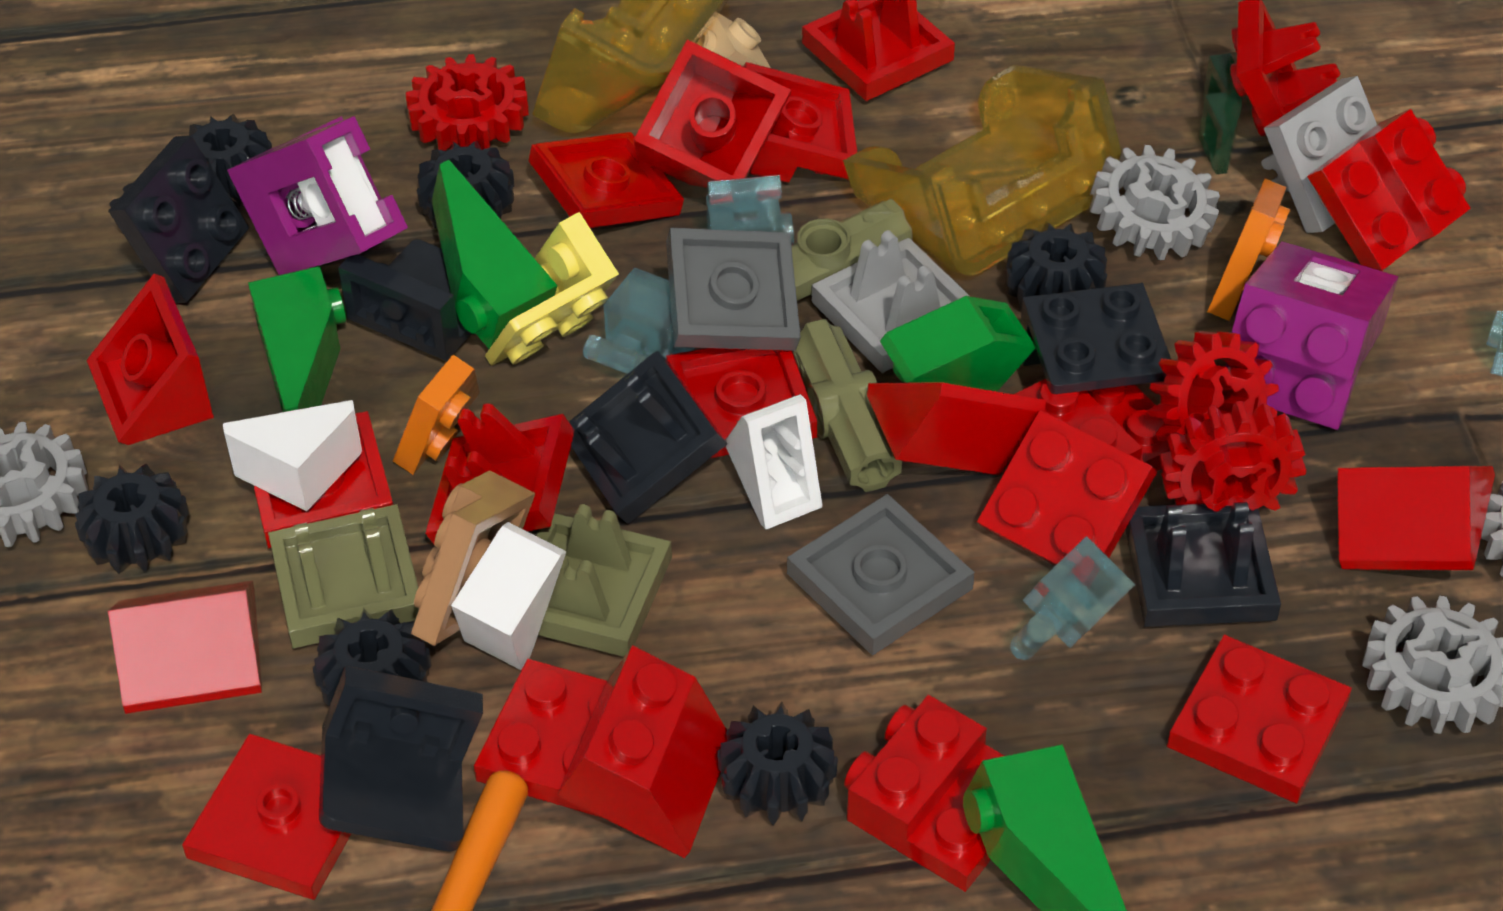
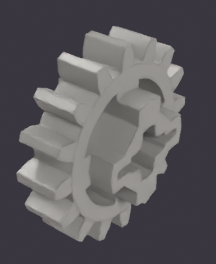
M1151 145L1144 146L1141 156H1136L1127 147L1122 150L1119 161L1108 157L1105 160L1102 172H1097L1090 193L1094 195L1090 205V212L1101 214L1097 224L1099 231L1113 229L1116 232L1113 244L1119 246L1126 241L1133 243L1134 255L1140 257L1144 253L1145 248L1154 249L1158 260H1165L1168 249L1172 248L1179 256L1184 257L1187 256L1191 244L1197 247L1204 245L1208 232L1212 231L1219 214V210L1215 208L1220 197L1219 192L1208 190L1212 179L1210 174L1195 175L1192 170L1196 161L1190 158L1181 164L1174 160L1175 150L1170 148L1162 157L1155 155ZM1124 187L1126 190L1125 194L1120 196L1119 189ZM1186 208H1189L1190 216L1188 217L1184 215Z
M19 422L12 434L5 435L0 428V535L5 547H12L17 535L24 533L27 534L33 543L39 541V528L45 525L58 531L61 530L64 526L60 514L62 512H79L77 496L79 493L89 489L85 478L87 471L80 450L73 448L71 438L67 434L54 438L50 425L44 424L35 434L29 433L26 422ZM49 467L56 471L55 476L49 475Z
M1418 596L1412 597L1407 613L1401 608L1391 605L1387 609L1384 622L1375 620L1372 625L1362 661V667L1370 669L1366 685L1369 690H1386L1381 706L1387 711L1401 705L1407 710L1405 724L1410 726L1418 722L1420 717L1428 718L1431 721L1433 732L1441 734L1446 721H1454L1463 733L1471 731L1475 716L1481 721L1490 724L1494 721L1498 708L1503 707V637H1494L1499 622L1495 618L1486 619L1482 622L1473 619L1475 605L1470 603L1462 607L1460 612L1450 610L1449 601L1445 596H1439L1435 608H1427ZM1404 644L1403 651L1396 653V650ZM1484 675V680L1475 686L1478 676Z

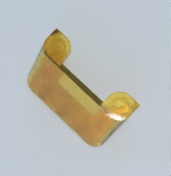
M621 0L618 8L612 6L607 12L606 17L595 21L583 20L585 13L574 8L560 26L532 115L559 130L569 133L587 131L662 87L687 39L697 44L728 0Z
M1012 65L991 77L984 84L980 92L978 108L983 126L981 131L914 169L903 167L898 155L890 148L875 145L864 148L843 160L850 185L855 195L869 207L892 198L904 210L906 220L912 228V241L946 269L970 276L982 273L1007 258L1012 243L1018 242L1022 238L1025 229L1041 232L1046 221L1056 228L1088 209L1094 196L1090 193L1097 172H1102L1105 160L1108 157L1119 161L1122 151L1103 78Z

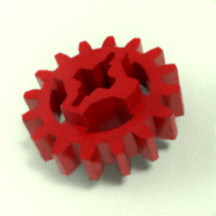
M468 54L465 63L458 64L452 57L445 58L446 66L441 69L433 65L425 67L427 78L413 77L411 80L413 90L406 92L411 130L419 131L420 140L423 143L437 139L438 150L442 151L447 150L453 141L460 147H468L477 140L482 150L490 148V141L493 139L508 143L510 141L509 129L522 131L524 128L523 117L529 116L528 95L524 77H515L514 66L511 64L498 69L495 57L488 58L484 63H476L475 55Z
M1198 331L1195 332L1194 342L1178 340L1174 343L1178 356L1177 360L1161 358L1159 361V366L1166 374L1164 382H1152L1149 389L1161 395L1160 404L1153 406L1148 411L1149 416L1162 418L1164 422L1155 434L1156 439L1168 442L1167 437L1170 434H1187L1184 422L1186 418L1192 417L1203 422L1209 419L1208 407L1213 405L1221 411V414L1231 413L1236 401H1243L1246 413H1253L1261 404H1267V397L1278 392L1279 386L1278 384L1265 382L1264 376L1273 365L1271 360L1255 358L1259 350V345L1256 342L1241 341L1240 334ZM1221 359L1230 367L1217 366L1214 360ZM1269 406L1272 417H1276L1278 411Z
M1236 401L1231 413L1221 414V411L1215 405L1208 407L1209 419L1200 422L1192 417L1186 418L1184 422L1187 434H1170L1167 437L1170 451L1160 454L1163 470L1161 475L1168 499H1175L1176 505L1205 504L1215 512H1218L1225 506H1232L1233 503L1247 502L1249 509L1252 511L1263 505L1268 509L1276 511L1281 508L1277 495L1280 493L1295 495L1298 488L1294 477L1306 475V467L1302 458L1306 454L1298 430L1292 429L1289 417L1285 413L1273 418L1269 405L1264 403L1256 408L1253 413H1246L1243 401Z

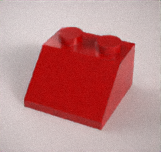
M687 39L633 139L637 158L686 184L738 194L789 99L791 89Z
M632 645L604 686L558 792V796L686 858L690 853L721 773L718 770V750L721 749V743L727 742V729L696 677Z

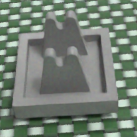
M1358 76L1340 79L1264 128L1273 154L1264 158L1261 164L1264 169H1273L1277 172L1278 176L1271 181L1287 187L1285 191L1290 192L1306 233L1323 232L1335 224V221L1307 176L1377 125Z
M890 230L882 234L881 243L878 247L871 240L864 241L857 263L812 284V303L835 326L841 327L844 335L881 373L893 368L892 360L880 343V340L888 331L957 299L969 296L910 238L898 242V238Z

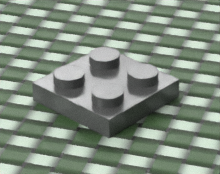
M670 228L666 239L674 347L796 351L801 335L790 233Z
M888 494L787 557V574L872 656L971 591L974 584L975 572Z

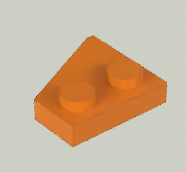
M1264 179L1208 308V313L1230 321L1259 254L1268 258L1274 251L1290 212L1289 208L1280 205L1287 187Z
M455 355L451 356L418 396L394 456V463L414 475L428 457L438 461L445 454L453 438L458 433L454 426L458 423L460 411L468 409L480 392L474 368Z

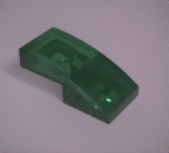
M1231 53L1209 56L1203 93L1204 107L1199 140L1216 175L1226 174L1230 167L1242 106V97L1237 93L1231 77L1230 67L1231 64L1235 63Z

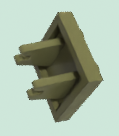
M397 504L377 509L361 510L359 513L309 524L306 522L294 525V527L268 532L293 649L319 643V636L335 634L334 628L336 627L337 618L350 623L359 621L363 608L373 619H379L392 609L396 617L399 618L400 623L416 620L419 609L414 606V599L419 587Z
M585 504L579 505L574 518L554 513L551 527L539 529L536 536L567 552L538 635L624 657L631 646H634L671 562V541L622 530L616 514L610 510L604 511L601 520H596L592 517L591 508Z

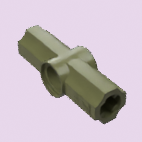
M891 198L887 201L883 200L840 222L826 218L812 220L803 225L797 234V243L791 246L797 301L812 295V284L857 263L864 241L871 240L878 247L881 243L882 234L887 230H890L898 238V242L907 238L912 240V228L906 220L904 210Z
M826 319L807 323L800 332L801 339L796 351H792L806 385L807 394L817 419V434L821 439L829 437L850 486H859L865 492L884 488L893 477L902 472V461L895 459L867 397L868 383H877V380L870 370L861 371L840 326H833Z

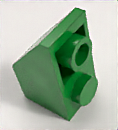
M964 296L888 331L880 340V343L893 362L894 373L903 383L942 382L996 392L999 391L1036 348L1007 303L971 296Z

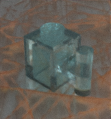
M779 175L707 182V229L790 233L791 246L794 245L791 212L781 213L778 199L782 198Z
M634 267L603 305L606 339L591 335L584 345L583 356L628 374L656 350L665 358L666 355L693 351L695 347H674L669 280Z
M1086 536L1023 599L1036 615L1011 640L1010 648L1013 655L1022 660L1030 659L1055 634L1071 648L1135 584Z

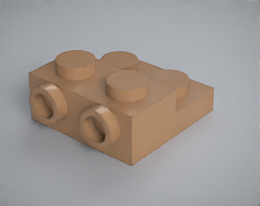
M490 470L464 484H458L452 490L444 505L442 514L444 520L437 531L434 542L435 547L431 550L423 567L422 575L424 579L415 595L414 606L419 611L411 634L435 646L460 630L451 606L502 525L509 522L523 529L535 496L534 492Z

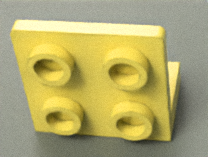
M580 212L559 222L534 258L558 285L555 296L508 322L485 354L491 366L507 357L513 365L527 359L544 346L541 340L556 330H559L562 337L570 335L593 319L591 312L608 300L605 291L619 273Z

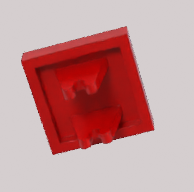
M845 0L842 9L802 26V44L865 101L954 60L955 43L917 11L916 0Z
M1244 0L1238 2V26L1232 28L1231 31L1234 48L1237 53V62L1231 64L1230 70L1237 93L1241 97L1247 95L1252 103L1254 124L1260 136L1263 137L1266 136L1264 131L1266 126L1337 82L1336 78L1341 73L1335 63L1297 70L1294 62L1320 50L1321 46L1316 37L1321 32L1316 22L1276 29L1262 0Z
M489 403L483 405L480 414L481 419L477 418L471 410L462 409L459 414L458 424L464 436L455 437L452 440L425 532L431 542L434 544L437 531L444 520L442 516L444 505L452 490L458 484H464L489 470L535 493L523 530L528 532L551 527L575 432L565 415L559 414L513 425L497 408Z

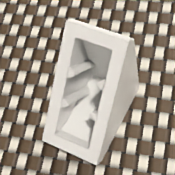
M800 394L742 416L726 438L728 443L726 448L760 524L765 529H769L822 508L806 399Z
M353 400L223 423L234 475L305 511L309 510L362 453Z
M509 522L502 525L451 605L464 641L522 670L527 658L530 659L567 551Z

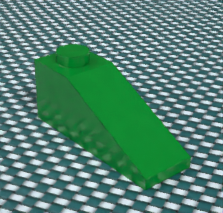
M447 160L439 165L432 205L451 294H454L456 313L463 327L468 332L476 334L486 347L490 349L510 320L555 296L558 285L454 164Z
M320 266L248 282L257 326L282 412L321 406L340 352L336 325L347 322L338 287L327 289Z
M1063 744L983 760L964 793L963 807L970 829L975 834L980 833L987 855L1040 911H1127Z

